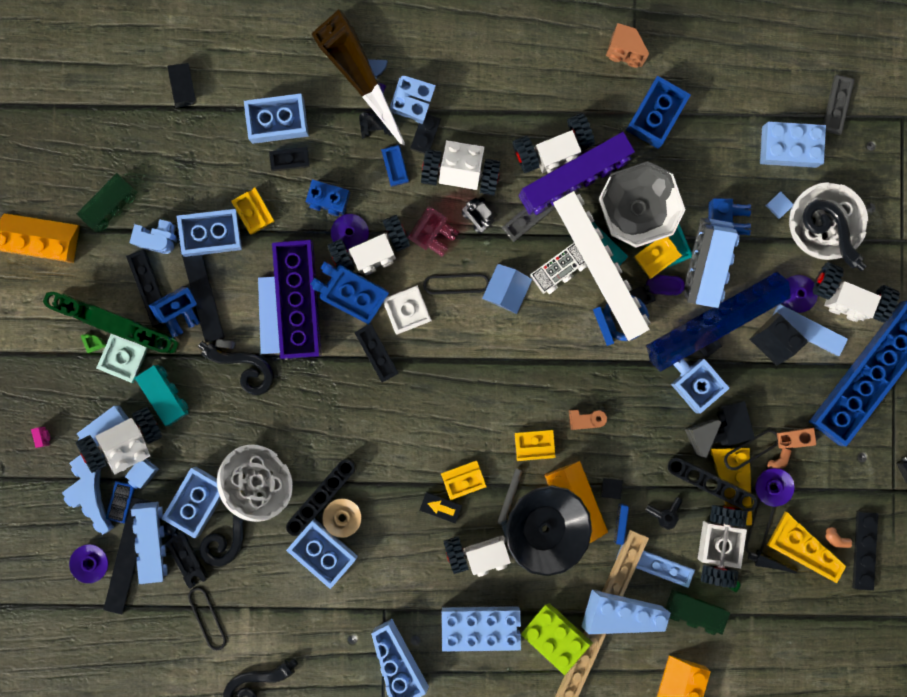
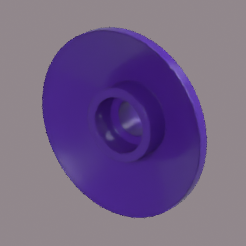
M345 214L333 223L331 237L333 242L342 239L347 250L368 240L369 229L366 222L358 215ZM352 229L353 233L351 235H347L346 230Z
M794 275L787 278L782 283L779 291V297L783 306L796 313L810 310L818 298L813 293L814 282L804 275ZM799 290H802L804 293L802 297L798 295Z
M779 468L765 470L759 475L755 484L758 498L764 504L773 507L786 504L792 498L795 489L792 477L786 471ZM772 483H776L775 489H770Z
M87 544L80 546L70 557V571L82 583L97 582L104 577L108 570V557L104 550L96 545ZM89 559L94 561L93 566L88 564Z

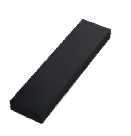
M143 249L127 255L128 263L152 327L165 324L156 320L149 307L151 303L161 299L163 295L146 250Z

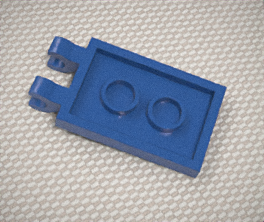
M324 261L321 266L322 272L331 276V279L325 285L320 280L314 278L310 283L312 288L321 293L319 296L321 300L369 325L389 292L342 265H339L336 269Z

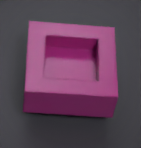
M45 427L31 429L35 448L50 445V434Z

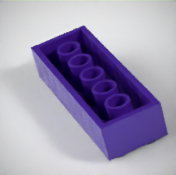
M624 132L522 188L518 196L529 215L533 213L539 215L546 210L545 208L549 204L554 206L553 202L573 191L576 194L582 188L581 186L584 185L586 188L595 183L599 176L604 178L611 174L615 167L620 169L627 165L635 151Z
M311 240L272 243L280 359L320 357L322 355L317 291L310 285L312 280L316 278L313 242Z

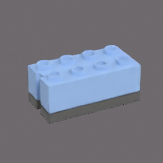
M701 217L685 280L684 294L688 303L719 308L720 302H723L725 296L724 285L728 283L730 277L728 269L730 265H733L735 257L733 254L734 246L737 247L739 243V235L731 222L709 220L708 218Z
M519 605L442 606V651L521 650V634L519 628H517L521 627Z

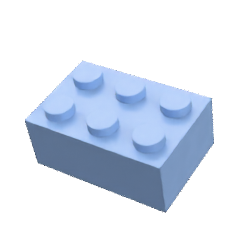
M302 94L244 101L248 139L252 144L309 136L305 102Z
M767 122L762 126L760 164L819 167L824 164L826 125Z
M236 209L177 216L181 253L184 257L242 250Z
M198 467L191 468L161 519L193 538L200 536L221 500L217 488V478Z
M315 518L286 550L330 589L358 557L337 537L331 535Z

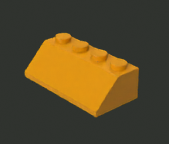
M4 213L0 218V251L74 263L80 226Z
M580 461L544 475L548 486L566 488L583 501L590 513L592 533L589 543L608 533Z
M669 655L657 697H704L711 671L704 665Z

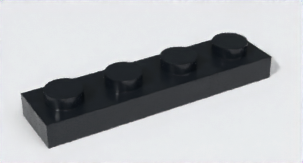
M856 511L853 589L874 591L878 513Z

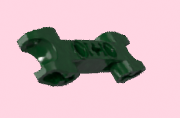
M47 292L44 297L43 303L47 308L81 320L83 323L123 339L136 342L139 345L161 353H176L179 342L172 338V336L143 326L136 321L57 292ZM55 295V298L52 302L53 306H51L49 303V299L51 296ZM165 340L167 341L166 348L163 347V343Z

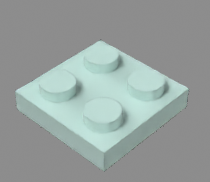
M110 334L97 369L134 383L148 348Z

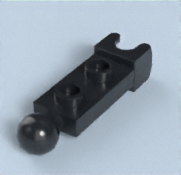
M165 522L163 525L164 533L171 537L170 540L166 541V544L184 576L183 579L186 585L191 589L196 585L195 576L204 582L209 578L208 574L201 565L185 532L178 535V528Z

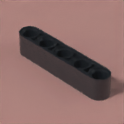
M673 457L668 461V470L672 475L742 510L752 511L756 508L757 499L752 493L682 458ZM679 461L682 464V468L679 471H673L671 469L672 462ZM697 470L700 474L699 478L696 480L690 479L688 477L689 472ZM709 479H715L717 486L710 489L706 486V482ZM727 488H733L735 494L733 497L728 498L724 495V491ZM745 497H751L753 503L750 506H744L742 500Z
M347 458L339 462L293 515L286 525L287 532L290 535L297 536L301 534L356 470V464L353 460ZM345 462L349 463L352 467L349 473H345L342 470V464ZM331 477L339 480L338 487L330 485L329 480ZM318 492L325 493L326 500L324 502H320L317 499ZM307 506L311 507L314 511L313 516H307L304 513V508ZM293 521L300 523L301 529L299 531L293 530L291 526Z

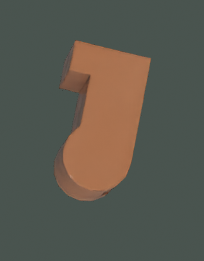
M569 410L571 430L603 427L607 422V416L602 411L595 410L590 414L579 415V410Z
M812 427L777 433L779 448H798L816 445L815 432Z

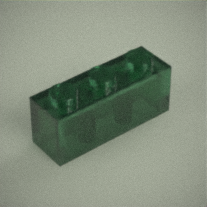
M116 173L76 214L92 230L96 232L103 231L108 227V222L113 217L119 216L122 208L136 198L135 195L138 191L121 175Z
M673 589L665 607L671 613L670 619L677 622L680 619L687 621L686 624L696 629L698 626L703 627L705 632L716 635V633L723 635L730 612L724 608Z

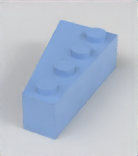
M159 502L135 504L131 509V515L136 516L133 521V533L137 534V538H135V551L139 554V557H137L139 584L163 582L164 576L168 575L167 564H163V557L166 556V546L162 545V537H165L164 526H160V518L163 517V507H159Z
M592 590L581 627L588 634L665 632L671 613L661 605Z
M393 619L375 627L371 635L377 657L380 661L387 695L389 697H421L425 695L429 686Z

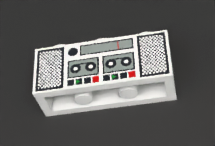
M574 242L530 274V277L543 294L546 292L551 294L558 288L557 284L563 280L566 283L574 277L572 274L578 269L581 272L587 267V264Z

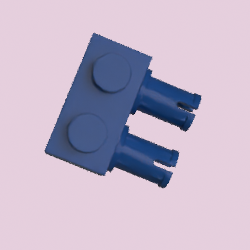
M312 179L306 203L313 210L320 211L322 208L328 210V214L334 216L344 215L351 193L347 189Z
M712 199L709 202V220L731 222L738 235L750 236L751 230H746L751 228L750 223H733V216L750 217V204H734L733 199Z
M181 287L149 305L156 320L166 324L172 338L183 333L175 318L179 314L183 315L189 328L200 323L192 310L197 303L188 287Z

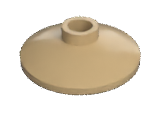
M348 499L332 501L323 513L324 527L335 537L344 538L351 536L358 530L361 524V512L358 506ZM340 514H344L346 516L345 521L341 522L338 517Z

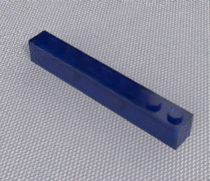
M775 272L720 303L719 308L713 307L647 344L646 347L650 361L661 372L791 298L789 281L780 273Z

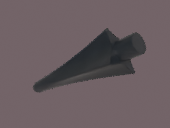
M758 549L756 553H748L747 558L754 561L757 567L797 573L796 569L773 559Z

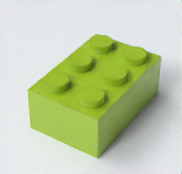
M550 603L541 609L521 633V636L563 675L570 672L593 644L588 637Z

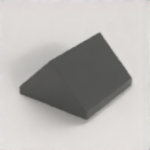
M708 419L685 429L694 454L707 458L721 421Z

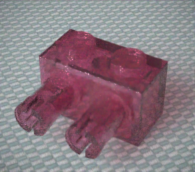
M428 206L407 238L422 249L427 250L429 248L442 257L445 253L440 249L447 251L448 246L435 239L436 235L440 232L453 241L456 237L451 233L457 236L459 231L446 223L448 218Z

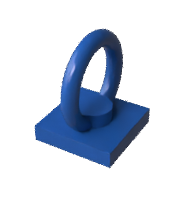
M637 298L641 305V307L639 308L641 315L646 314L649 320V314L645 304L639 298ZM608 303L604 307L603 313L601 307L593 309L607 346L614 344L613 338L628 341L624 333L616 330L610 314L612 310Z

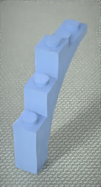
M119 405L113 406L77 433L79 436L78 440L91 435L96 445L99 446L96 435L129 418ZM79 455L69 464L72 466L73 474L76 477H80V480L62 492V494L65 496V502L70 507L82 506L81 510L84 515L91 518L95 530L103 535L114 529V526L110 520L106 519L107 514L101 499V469L91 473L87 464Z

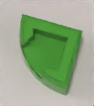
M81 335L86 351L89 354L106 346V343L96 335Z

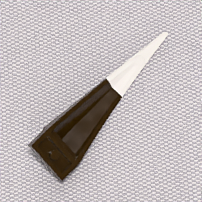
M338 9L311 34L323 53L364 98L398 142L405 145L357 34L343 11Z

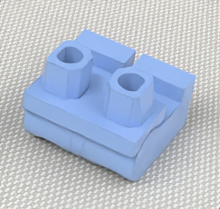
M401 76L389 108L390 111L423 124L436 85L411 77Z
M160 219L157 229L152 228L150 234V230L134 224L130 244L139 248L169 254L174 249V242L177 243L178 240L177 236L174 235L176 225Z

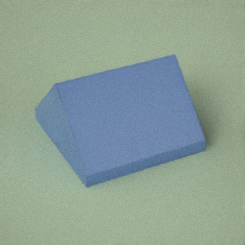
M497 264L482 299L517 314L532 279L516 269Z

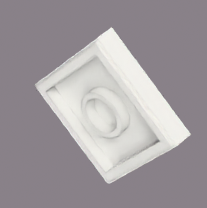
M418 285L389 296L383 302L396 335L432 321Z

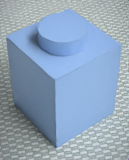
M145 459L136 463L125 477L129 480L128 483L132 487L141 489L146 487L159 468Z

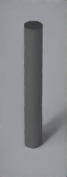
M515 469L497 522L498 524L507 519L523 472L520 469Z

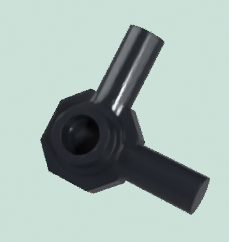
M676 497L670 509L663 511L648 504L645 511L657 517L661 527L667 530L674 529L679 520L677 511L683 500Z

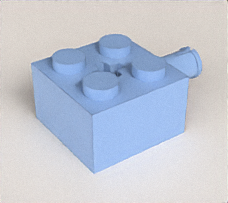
M678 353L670 360L681 373L671 385L695 413L701 414L730 389L705 359H699L695 364L689 366L680 353ZM697 383H702V385H701L702 390H698V389H697V387H698V384H697Z

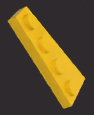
M735 448L710 449L718 477L751 493L750 463L738 470H730L724 463V457ZM741 448L730 454L727 458L729 466L737 467L749 460L750 448ZM727 488L724 491V495L728 498L733 497L735 494L733 488ZM745 497L742 500V504L750 506L751 497ZM725 501L726 506L740 509ZM752 511L747 513L746 525H752Z
M784 512L767 545L838 583L846 566L805 530L800 523L792 518L788 512Z

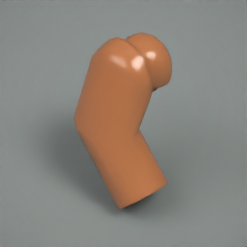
M782 448L779 459L776 461L769 460L767 468L784 469L788 465L792 451Z
M834 527L826 529V539L833 547H852L851 538H841Z

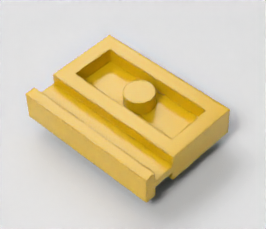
M256 188L231 201L250 235L275 222Z
M669 237L654 241L635 255L634 258L651 279L682 255Z
M553 430L515 433L517 461L556 458Z
M477 460L441 473L450 500L486 487Z

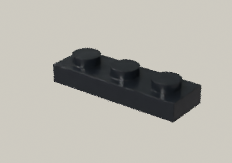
M371 323L354 332L382 383L399 374Z

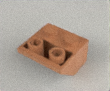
M617 23L606 56L610 57L609 59L614 62L623 61L634 68L642 67L649 52L637 29Z

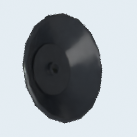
M552 485L535 488L521 497L510 512L506 527L508 549L517 564L532 574L543 576L564 573L579 563L589 547L592 533L590 513L581 498L566 488ZM546 525V531H542L543 526Z

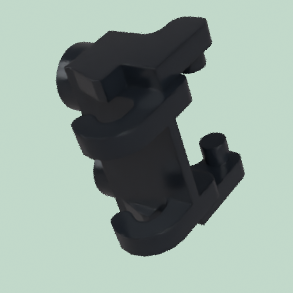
M363 112L359 115L362 139L369 136V131L384 130V134L392 135L391 131L377 114L371 115L368 112Z
M484 198L470 200L461 211L464 218L470 219L474 223V230L479 234L487 230L495 222L494 218L498 215L487 207L484 203L486 201Z

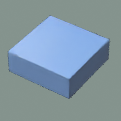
M780 191L765 206L780 219L793 206V203Z

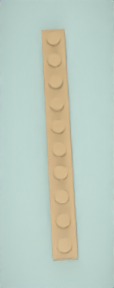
M629 530L602 592L624 596L648 542V537ZM584 631L583 634L593 644L570 672L564 676L555 697H579L606 634H588Z

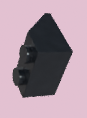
M778 312L749 339L777 366L793 357L809 342Z

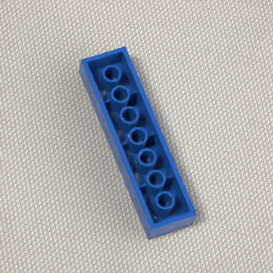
M907 300L901 301L889 320L882 325L809 421L810 424L839 446L847 447L907 368Z

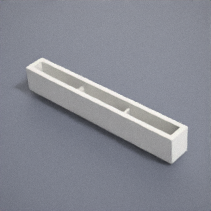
M573 191L553 202L627 340L629 341L650 330L648 325L651 323L646 314L641 315L639 311L641 305L636 297L632 298L629 293L632 289L628 281H623L620 276L623 273L617 262L614 264L610 258L613 254L609 246L604 247L601 239L604 238L599 228L594 229L592 225L594 219L589 211L585 212L582 205L585 203L581 195H576Z

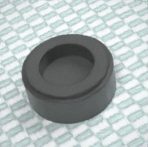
M222 339L216 341V347L235 349V341Z

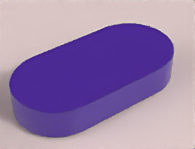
M655 275L646 281V286L649 285L651 294L676 296L681 294L685 288L683 279L678 276Z

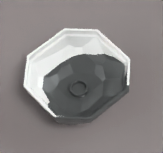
M649 161L611 173L599 197L611 236L633 247H639L674 235L685 212L673 173Z

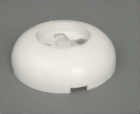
M829 182L820 183L808 188L796 199L789 216L790 232L799 248L808 255L824 260L842 257L839 249L838 229L836 228L835 219L831 214L825 213L824 210H817L812 216L815 218V225L817 226L822 225V214H827L830 217L831 227L825 232L827 234L825 240L822 239V234L810 232L803 223L804 209L809 203L816 200L830 201L842 210L848 223L851 243L855 249L864 240L867 233V210L858 194L849 187Z
M244 445L229 453L223 460L218 470L217 488L222 502L229 511L244 520L259 522L277 516L286 508L292 495V478L288 467L281 462L275 452L260 445ZM241 490L245 492V496L241 494ZM257 493H261L263 496L257 497Z

